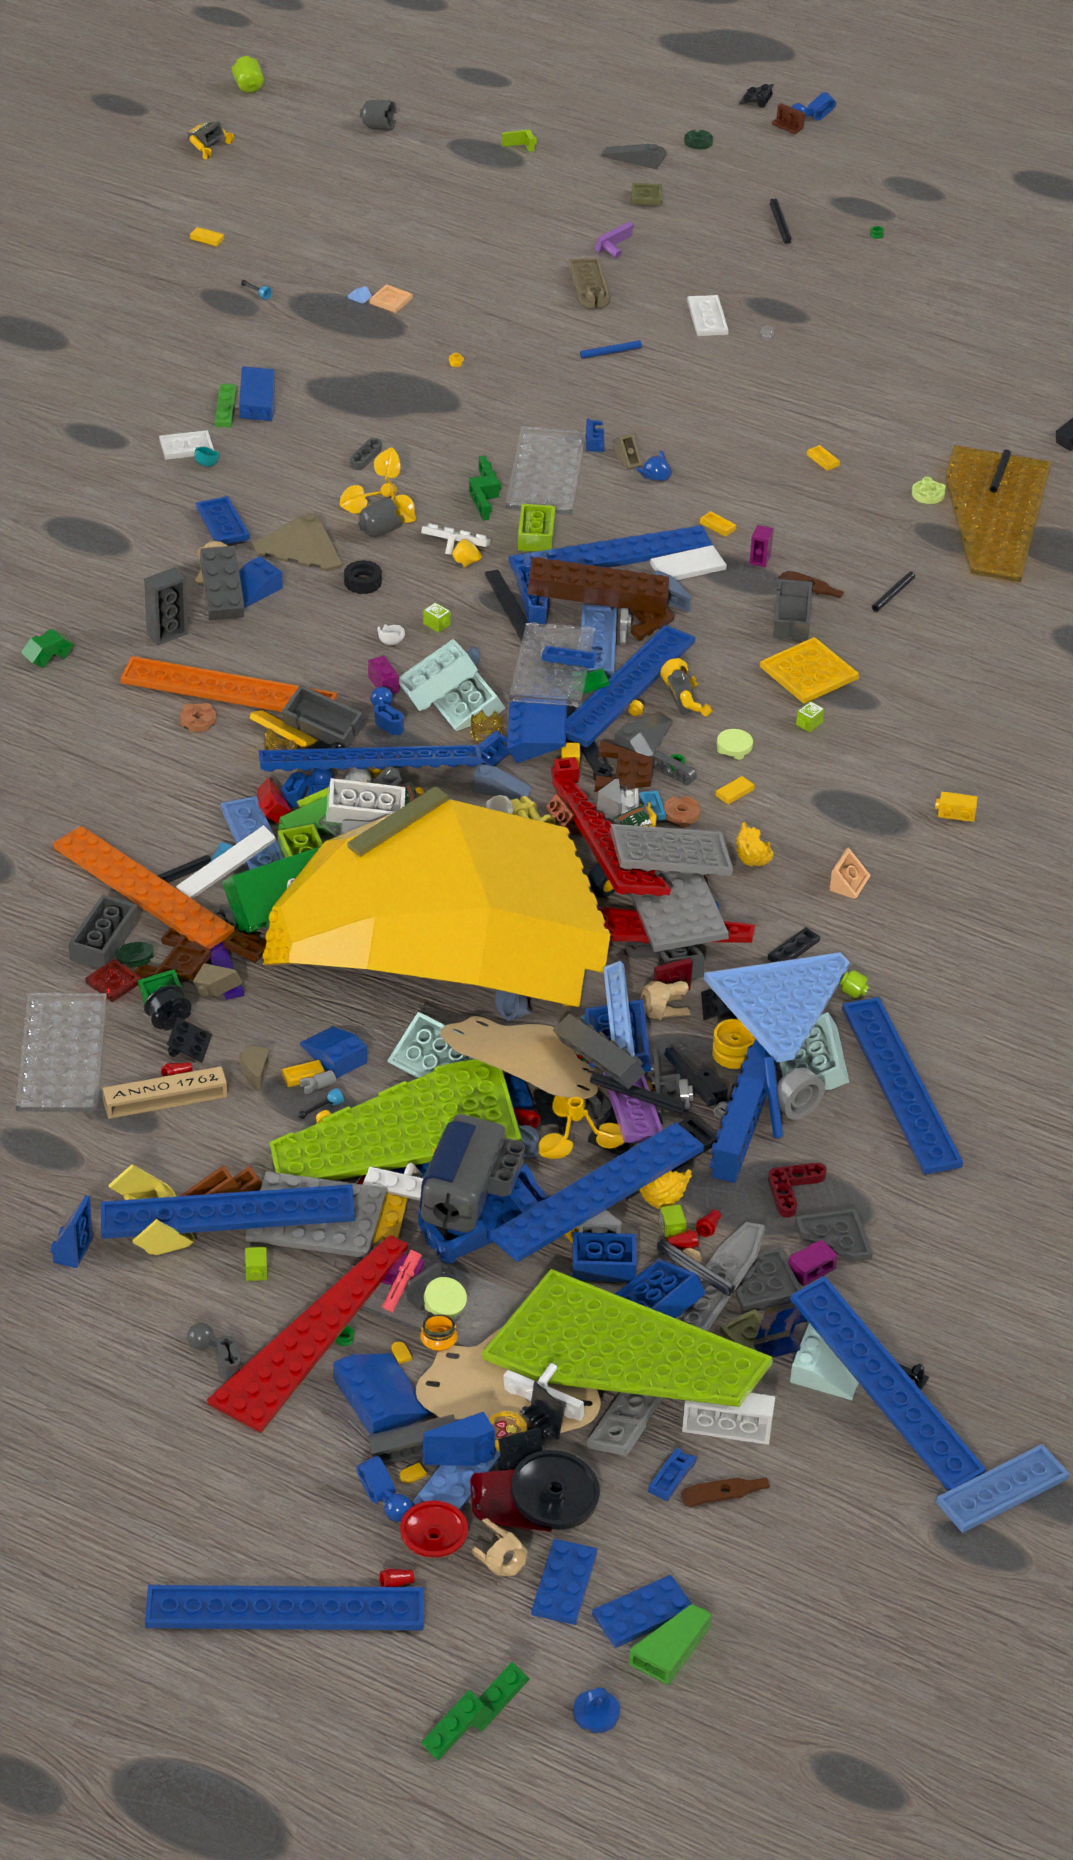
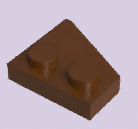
M233 932L224 940L223 947L256 963L263 957L267 940L258 939V935Z

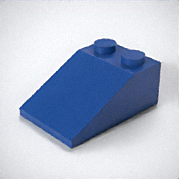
M242 366L239 402L240 418L272 421L275 413V369Z
M261 556L247 562L239 570L244 608L283 588L282 571Z
M333 1026L300 1042V1045L315 1060H320L325 1071H333L336 1079L367 1063V1046L355 1034Z
M86 1195L67 1220L65 1226L60 1228L57 1241H54L51 1245L53 1263L78 1268L93 1240L90 1196Z
M484 1411L424 1432L422 1460L424 1465L475 1466L494 1459L495 1429Z

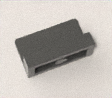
M577 1085L578 1087H580V1088H582V1089H584V1090H587V1091L590 1090L589 1088H587V1087H585V1086ZM599 1088L596 1095L585 1099V1109L588 1110L593 1120L605 1116L613 1107Z
M439 1262L407 1282V1300L420 1311L425 1309L424 1292L427 1285L432 1280L443 1277Z

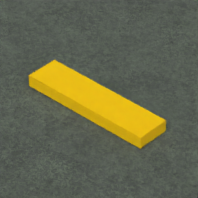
M263 710L251 712L250 714L251 720L303 748H307L317 741V739L285 724L282 720Z

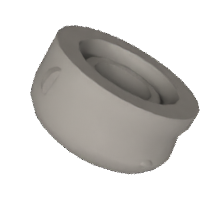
M795 1068L787 1072L777 1083L780 1111L787 1118L793 1120L810 1114L823 1098L825 1091L823 1081L807 1068Z

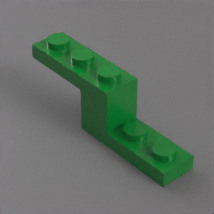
M484 455L479 456L478 470L481 477L469 478V494L482 520L486 521L489 520V513L492 512L491 504L487 502V499L499 498L501 482L497 480L496 472L492 470L491 462H488Z
M511 1662L481 1696L468 1690L424 1738L421 1744L435 1759L440 1760L471 1725L483 1731L530 1678L514 1662Z

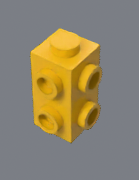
M941 791L940 799L936 798L935 809L938 810V817L974 822L978 796Z

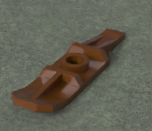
M786 571L778 577V579L812 582V591L816 595L823 594L841 598L844 594L843 591L830 587L826 582L799 572Z
M732 1478L700 1483L684 1488L681 1497L684 1505L691 1508L708 1502L714 1503L727 1499H739L748 1493L770 1488L767 1478L754 1480Z

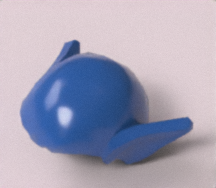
M662 450L659 451V456L649 458L645 462L643 469L637 467V471L644 478L650 480L665 481L672 474Z

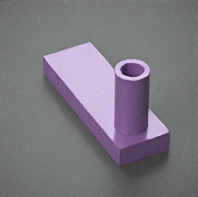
M629 221L598 237L595 250L598 253L606 250L615 258L620 257L622 251L615 245L632 236L634 224Z

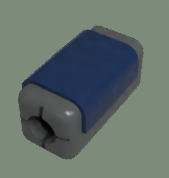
M463 1114L455 1115L452 1122L446 1125L422 1181L419 1207L423 1220L428 1224L462 1233L473 1231L489 1193L503 1197L512 1193L523 1165L524 1144L520 1141L506 1138L505 1127L498 1123Z

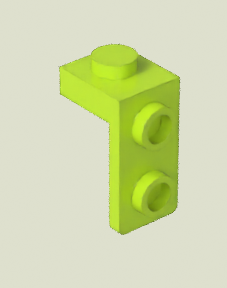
M530 129L502 133L501 145L503 147L525 144L529 152L535 151L537 139Z

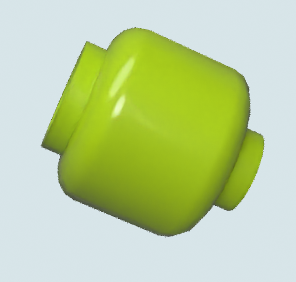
M856 970L847 971L839 984L842 986L841 991L854 999H857L860 994L864 996L869 988V985H867L868 978Z

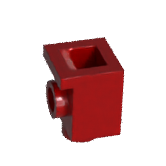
M576 758L554 759V767H551L552 778L567 777L571 778L575 783H579V766Z

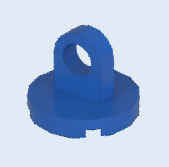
M601 1687L587 1690L580 1694L575 1700L573 1707L575 1722L582 1729L585 1730L586 1728L593 1733H602L612 1729L620 1715V1706L617 1699L607 1692L605 1688Z

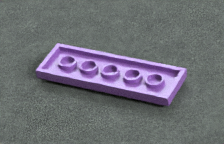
M644 1075L633 1084L634 1086L649 1090ZM607 1089L624 1142L642 1143L663 1130L655 1105Z

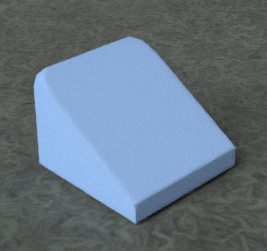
M365 286L355 289L347 297L359 303H365L372 296L368 287Z

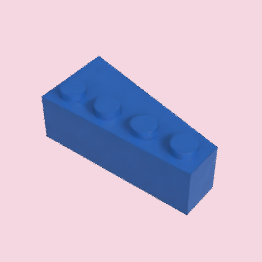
M517 563L516 581L528 623L546 625L549 597L527 594L531 564Z

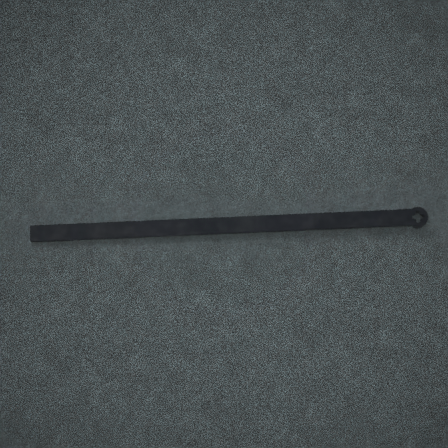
M498 569L486 571L485 576L551 696L566 697L568 718L576 709L552 665L548 661H542L543 649ZM594 741L588 747L580 745L584 756L593 770V779L596 781V776L611 777V768L607 766L603 757H598L599 750Z

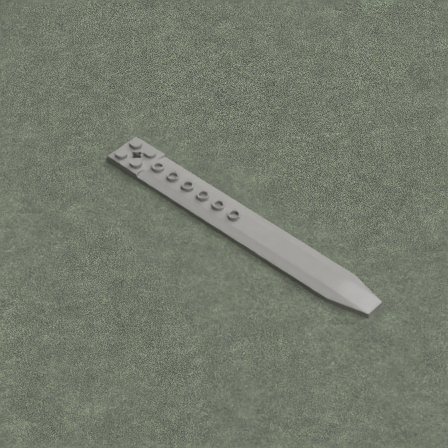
M745 1222L718 1247L706 1267L733 1284L735 1290L758 1256L765 1232V1225ZM699 1278L706 1294L676 1319L708 1331L731 1295L726 1296ZM620 1392L587 1440L588 1448L627 1456L645 1430L646 1423L663 1397Z

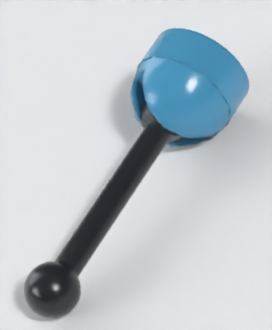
M246 280L241 281L242 286L246 285L257 290L259 296L267 300L272 295L270 287L262 286L258 288L247 283Z
M335 1088L328 1093L327 1100L306 1111H300L298 1116L304 1119L307 1114L328 1103L334 1106L344 1102V1097L341 1091Z

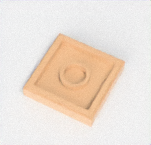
M386 284L370 298V304L397 313L413 299V294Z

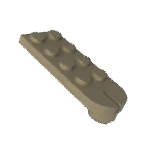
M569 259L568 265L579 303L588 308H595V300L598 308L608 305L610 294L600 259Z

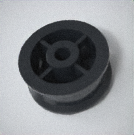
M168 985L156 990L147 998L144 1004V1011L151 1017V1022L155 1028L168 1031L173 1028L177 1017L185 1020L191 1015L192 1006L190 1001L184 997V991L181 987Z

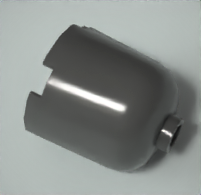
M369 100L365 102L360 110V117L364 125L368 128L392 130L396 123V120H393L394 113H397L395 102L390 100Z
M385 497L360 511L358 525L361 531H364L371 537H377L401 527V518L396 516L394 510L397 507L391 498Z

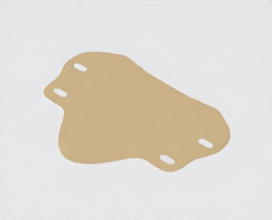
M473 1016L460 1023L448 1024L441 1029L440 1035L443 1040L456 1052L517 1076L547 1093L567 1098L580 1097L587 1099L593 1097L598 1092V1086L590 1083L592 1074L584 1071L582 1068H587L602 1075L603 1072L598 1068L590 1067L589 1064L578 1059L575 1051L559 1040L553 1031L555 1027L540 1024L504 1026L484 1017ZM476 1021H481L483 1023L488 1024L489 1026H483L477 1023ZM452 1029H457V1030L463 1032L464 1034H459V1033H457V1032H454V1031H452ZM577 1085L585 1086V1087L589 1088L590 1090H589V1091L584 1090V1089L578 1087Z
M502 1328L477 1346L453 1345L447 1350L438 1351L432 1366L419 1378L416 1385L417 1400L424 1408L438 1417L454 1414L455 1420H461L483 1411L488 1419L502 1411H511L521 1416L520 1410L522 1407H529L531 1402L524 1397L511 1394L505 1390L503 1375L507 1369L482 1359L481 1353ZM447 1353L459 1354L460 1357L453 1359L447 1358L445 1355ZM427 1381L439 1382V1383H440V1386H439V1387L427 1386V1385H426V1382H427ZM547 1383V1386L578 1400H586L593 1403L591 1406H584L585 1416L581 1421L567 1418L563 1414L560 1433L587 1425L599 1413L601 1400L597 1389ZM525 1420L527 1427L534 1428L530 1425V1422Z

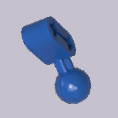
M823 92L808 107L801 103L793 104L791 107L804 112L805 117L812 116L818 121L835 108L836 101L828 92Z
M382 686L375 688L370 696V700L373 706H375V724L392 735L402 734L404 732L403 714L390 706L393 700L391 691Z
M314 768L309 776H305L301 772L291 774L282 787L283 797L289 807L295 808L298 806L297 801L305 797L309 785H329L330 779L334 778L332 769L320 770L319 768Z
M374 1456L357 1465V1474L370 1500L374 1504L383 1501L387 1517L392 1521L401 1522L404 1514L412 1507V1503L407 1496L400 1493L395 1494V1486L380 1457Z

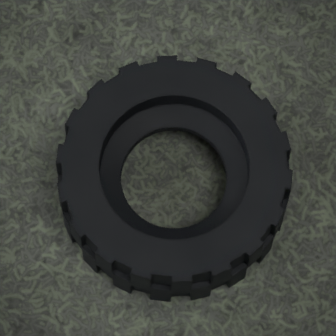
M358 560L351 562L344 569L345 587L353 593H373L381 587L382 569L372 561ZM366 575L370 576V578L359 579L356 576Z

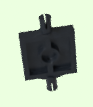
M544 1090L533 1092L537 1113L540 1115V1125L555 1124L558 1125L560 1133H563L562 1127L565 1133V1123H567L568 1118L567 1116L560 1117L556 1115L552 1107L556 1095L547 1093Z

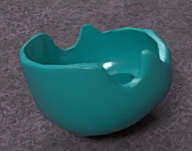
M196 447L194 452L195 460L204 467L214 466L220 456L217 450L214 452L208 447Z

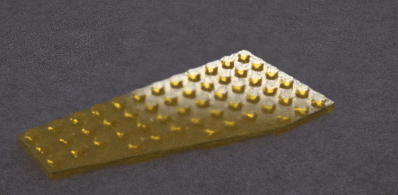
M954 445L945 478L970 573L978 576L1021 582L1051 461L1011 455L998 491L992 493L989 488L1003 453Z

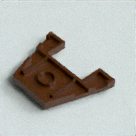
M667 606L665 614L629 609L641 622V625L632 626L631 633L638 641H642L644 636H650L657 628L661 629L664 625L673 622L675 615Z
M600 741L598 757L617 759L615 778L596 776L594 792H598L614 779H619L620 787H627V789L650 787L653 766L652 757Z
M169 928L161 940L162 944L173 946V950L159 967L141 963L132 974L133 980H141L175 969L179 980H194L202 965L206 964L212 957L211 950L195 941L187 940L185 935H179L173 928Z

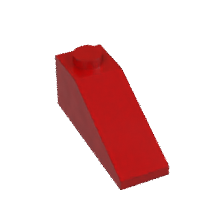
M268 777L257 789L258 805L266 817L279 824L280 817L292 812L273 779Z

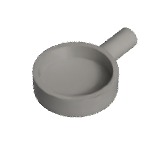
M621 608L619 645L624 646L626 645L627 628L631 629V614H628V608Z
M679 1079L681 1102L685 1103L684 1109H691V1101H694L693 1086L689 1085L688 1079Z

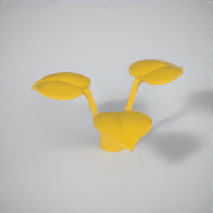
M393 447L380 453L374 461L375 472L380 476H385L384 478L387 484L382 485L381 491L364 494L362 486L353 485L348 487L340 498V506L350 513L358 514L368 504L365 497L382 494L385 497H391V500L397 507L394 511L397 517L400 516L401 523L416 521L415 506L412 499L403 494L396 496L397 486L388 479V477L396 478L401 469L399 456Z
M556 1095L552 1106L554 1113L560 1117L567 1116L568 1118L565 1135L563 1137L557 1133L545 1135L539 1142V1154L549 1159H559L567 1156L573 1149V1142L567 1140L571 1120L580 1121L583 1116L586 1117L593 1132L598 1135L596 1141L600 1146L611 1149L619 1147L625 1142L618 1124L605 1123L600 1126L599 1130L596 1129L588 1115V1110H584L586 1107L585 1099Z

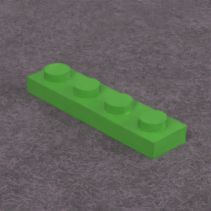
M220 384L215 427L231 428L236 385Z

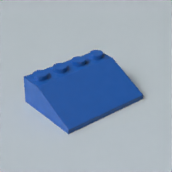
M525 696L509 702L507 749L516 763L566 746V697Z
M643 999L629 1001L634 1054L642 1061L641 1067L643 1070L651 1072V1055ZM608 1006L585 1008L586 1025H592L597 1033L602 1032L611 1041ZM589 1062L590 1067L597 1068L595 1065Z
M658 1258L615 1295L677 1318L692 1304L698 1302L706 1293L696 1273Z
M391 1353L353 1354L333 1362L334 1381L370 1435L407 1426L432 1415L417 1400L416 1389Z

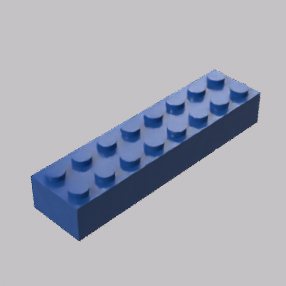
M756 1039L753 1047L749 1046L748 1060H744L742 1065L743 1074L739 1073L738 1087H734L732 1092L733 1101L729 1100L728 1114L723 1116L721 1124L723 1128L718 1129L716 1137L718 1142L713 1143L711 1154L714 1155L710 1162V1168L713 1169L712 1178L733 1183L737 1181L768 1095L763 1058L772 1056Z

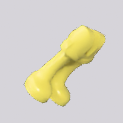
M527 796L520 797V801L517 798L511 800L513 815L525 818L531 817L533 820L556 825V820L552 815L547 814L541 817L537 811V804Z

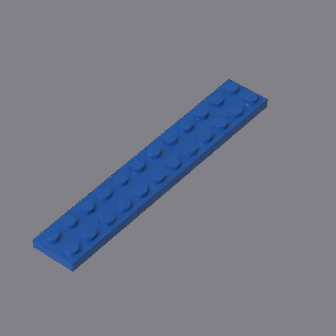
M694 526L509 556L508 562L516 576L517 563L531 564L532 557L607 568L650 561L652 558L712 546L713 544L703 526Z
M664 625L608 679L610 685L595 691L567 718L566 739L588 747L630 706L633 700H637L660 677L661 668L668 660L680 658L695 643V637Z
M478 745L258 750L260 770L272 772L275 769H282L283 771H292L293 769L309 771L312 768H319L320 770H329L330 768L346 770L349 767H356L357 769H366L367 767L383 769L389 766H393V768H403L404 766H411L413 768L430 766L436 768L440 767V765H448L449 767L466 765L474 767L477 764H482Z
M880 998L842 1004V1011L923 1174L962 1168L963 1161Z
M675 1122L491 1231L490 1239L518 1263L701 1153L704 1145Z
M351 1184L101 1202V1238L136 1237L156 1219L179 1233L355 1221L353 1186Z
M825 1276L791 1295L790 1300L948 1491L985 1473L986 1468Z
M148 1585L145 1628L423 1630L424 1587Z

